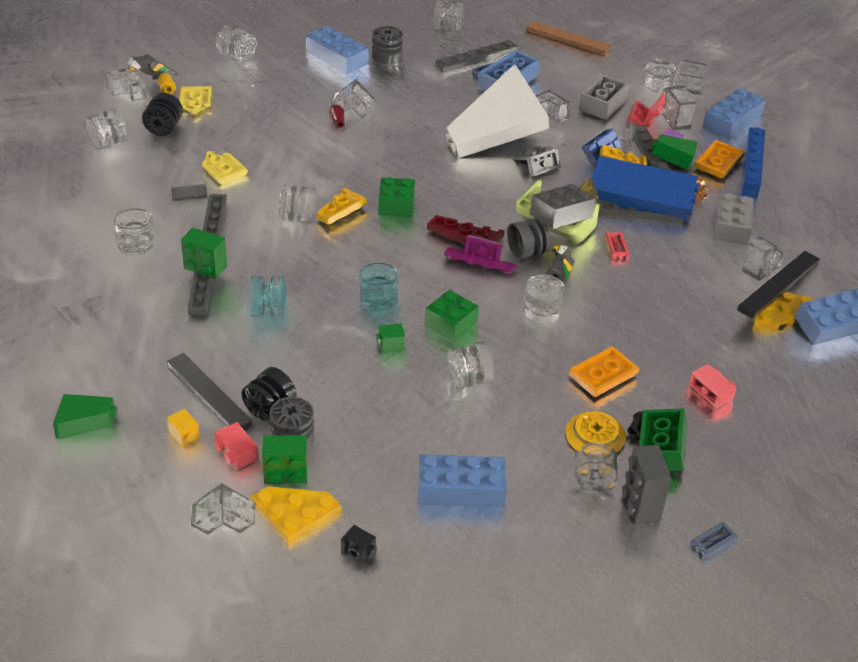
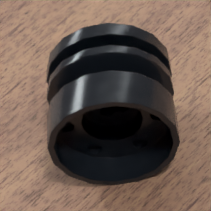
M158 93L152 97L144 110L142 123L150 133L157 136H167L173 132L183 114V106L175 96L169 93Z
M268 367L242 389L241 396L247 409L256 418L269 422V412L272 405L282 398L297 397V392L289 376L276 367Z

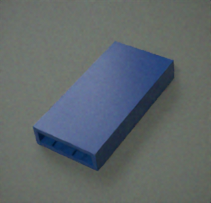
M599 156L587 192L597 200L611 202L612 205L618 204L619 207L627 209L634 207L636 211L641 212L648 210L652 211V213L667 214L687 221L688 215H692L694 205L691 204H695L697 194L694 193H698L700 183H697L698 176Z

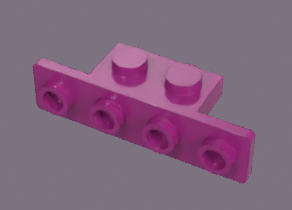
M468 235L464 251L451 247L444 251V255L449 256V259L465 260L468 264H480L487 269L496 268L500 269V272L510 273L516 269V264L500 260L503 243Z

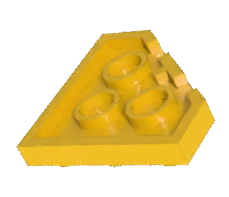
M784 292L755 317L754 327L774 331L779 329L781 325L795 323L797 320L794 315L801 303L815 300L816 298Z
M267 486L250 496V503L287 543L342 511V505L329 492Z

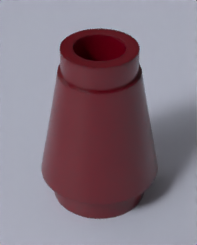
M333 105L330 108L329 115L335 126L342 128L345 126L344 109L340 105Z

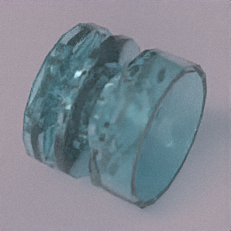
M373 263L360 270L361 305L372 311H386L395 307L398 303L397 269L386 263Z
M251 276L250 314L264 316L266 307H269L271 316H274L275 307H278V315L284 316L287 306V287L284 276H279L278 285H275L274 276H271L269 285H266L264 276Z

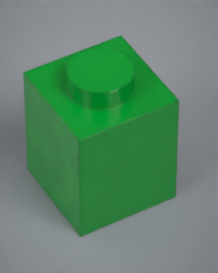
M402 323L379 326V334H376V344L380 345L382 353L405 350V333Z

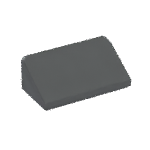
M205 184L171 187L173 200L207 196Z

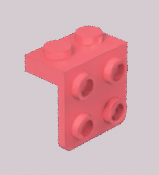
M663 93L650 108L636 100L627 121L636 127H649L654 120L653 118L655 116L658 117L662 112V107L666 102L664 100L666 95Z

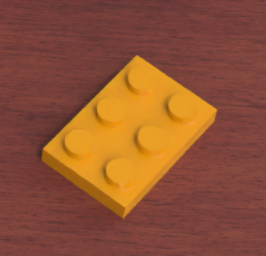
M715 140L695 161L694 167L724 179L744 157L745 151Z
M611 346L570 368L568 375L592 396L597 397L638 374L639 368L616 348Z

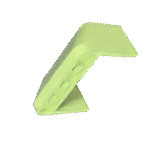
M538 180L516 202L515 210L524 220L534 218L530 215L531 200L533 194L541 192V180ZM595 205L593 218L554 229L548 226L550 232L572 242H581L596 227L600 205Z

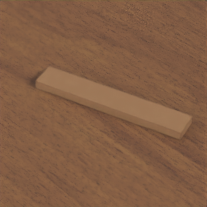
M532 21L526 29L527 32L603 56L611 48L610 44L536 21Z

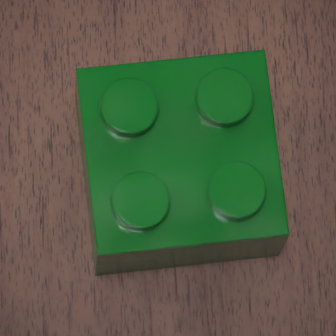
M381 177L378 214L413 217L415 179Z
M192 227L181 239L184 269L217 279L227 267L225 237Z
M448 290L425 308V325L455 342L477 324L479 306Z
M306 435L263 436L264 484L307 483Z

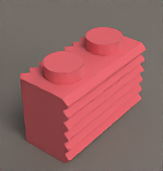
M709 364L695 370V372L693 371L689 386L711 403L714 408L734 399L737 388L732 381L727 380L718 369H714Z
M238 422L215 432V448L218 452L222 451L224 453V458L228 465L232 464L236 470H239L259 460L258 446Z

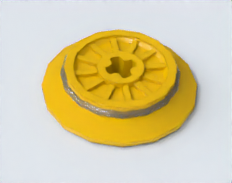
M591 411L580 413L572 417L566 426L565 435L568 443L576 451L586 456L596 458L610 457L620 452L626 442L624 427L615 418L603 412Z

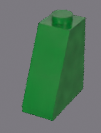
M660 134L658 139L653 140L651 155L688 170L694 158L698 142Z
M63 394L53 422L55 437L61 439L111 427L113 418L116 419L118 413L117 406H114L113 397Z

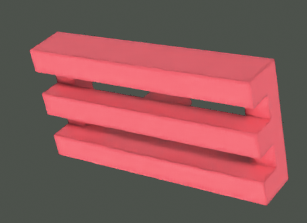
M622 232L605 233L604 238L611 259L615 260L616 257L618 259L623 257L629 259L630 253ZM616 237H618V239H619V242H620V245H621V247H622L623 252H621V250H620L619 243H618Z

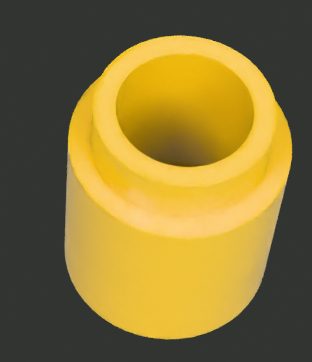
M167 73L159 75L157 83L161 92L174 93L176 86L171 75Z

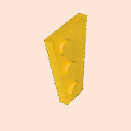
M603 145L600 149V156L647 165L646 156L642 155L639 158L635 156V153L629 152L625 154L622 150Z
M343 187L339 195L336 194L331 203H326L316 213L317 219L328 225L332 224L336 220L366 205L367 199Z

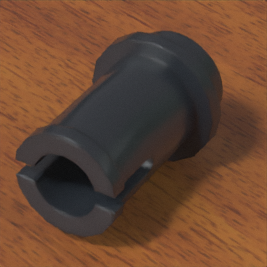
M643 411L634 413L633 421L627 429L628 434L633 437L640 435Z

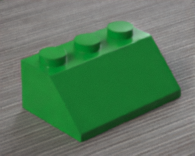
M685 409L643 410L639 447L659 445L668 470L684 471L687 438Z

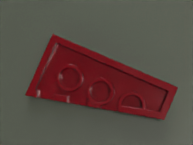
M435 215L427 223V230L466 245L468 235L499 242L505 236V230L502 229L493 231L488 226H483V228L475 227L470 222L458 223L456 219Z

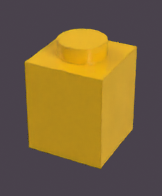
M185 408L167 417L168 432L181 446L200 437L198 422Z

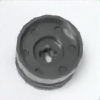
M381 26L374 29L372 32L373 60L382 64L399 62L403 55V32L393 26Z
M535 217L529 218L525 222L517 221L510 223L507 227L508 245L516 259L520 260L549 251L551 238L548 226Z
M286 397L276 401L269 412L271 436L306 435L308 448L313 443L315 437L313 406L308 401L299 397Z

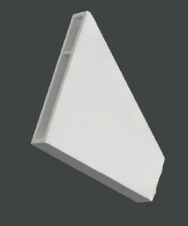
M513 65L446 127L448 134L445 136L452 152H456L458 158L550 129L547 113L517 66Z

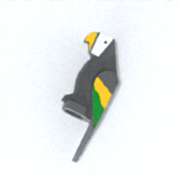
M148 54L131 57L128 61V69L131 72L133 70H141L143 73L151 75L153 80H157L159 75L165 73L166 70L178 76L176 71Z
M563 245L554 246L552 252H555L556 258L552 262V269H548L546 272L548 274L547 282L555 285L561 284L556 296L558 298L575 263L571 257L569 247Z

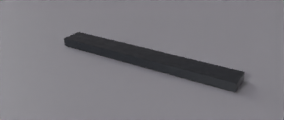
M807 251L802 252L740 303L737 311L754 319L819 263L820 258Z

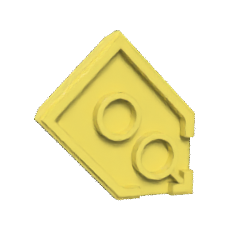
M212 86L180 87L179 101L183 108L195 115L211 106Z
M207 151L206 158L202 162V167L222 185L241 178L248 172L230 153L219 155L214 154L212 151Z

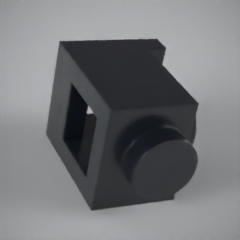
M353 525L341 538V554L345 555L348 552L353 558L360 559L366 563L377 552L376 536Z

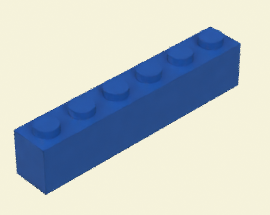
M749 127L745 143L740 196L754 198L757 201L762 180L765 130L758 127Z

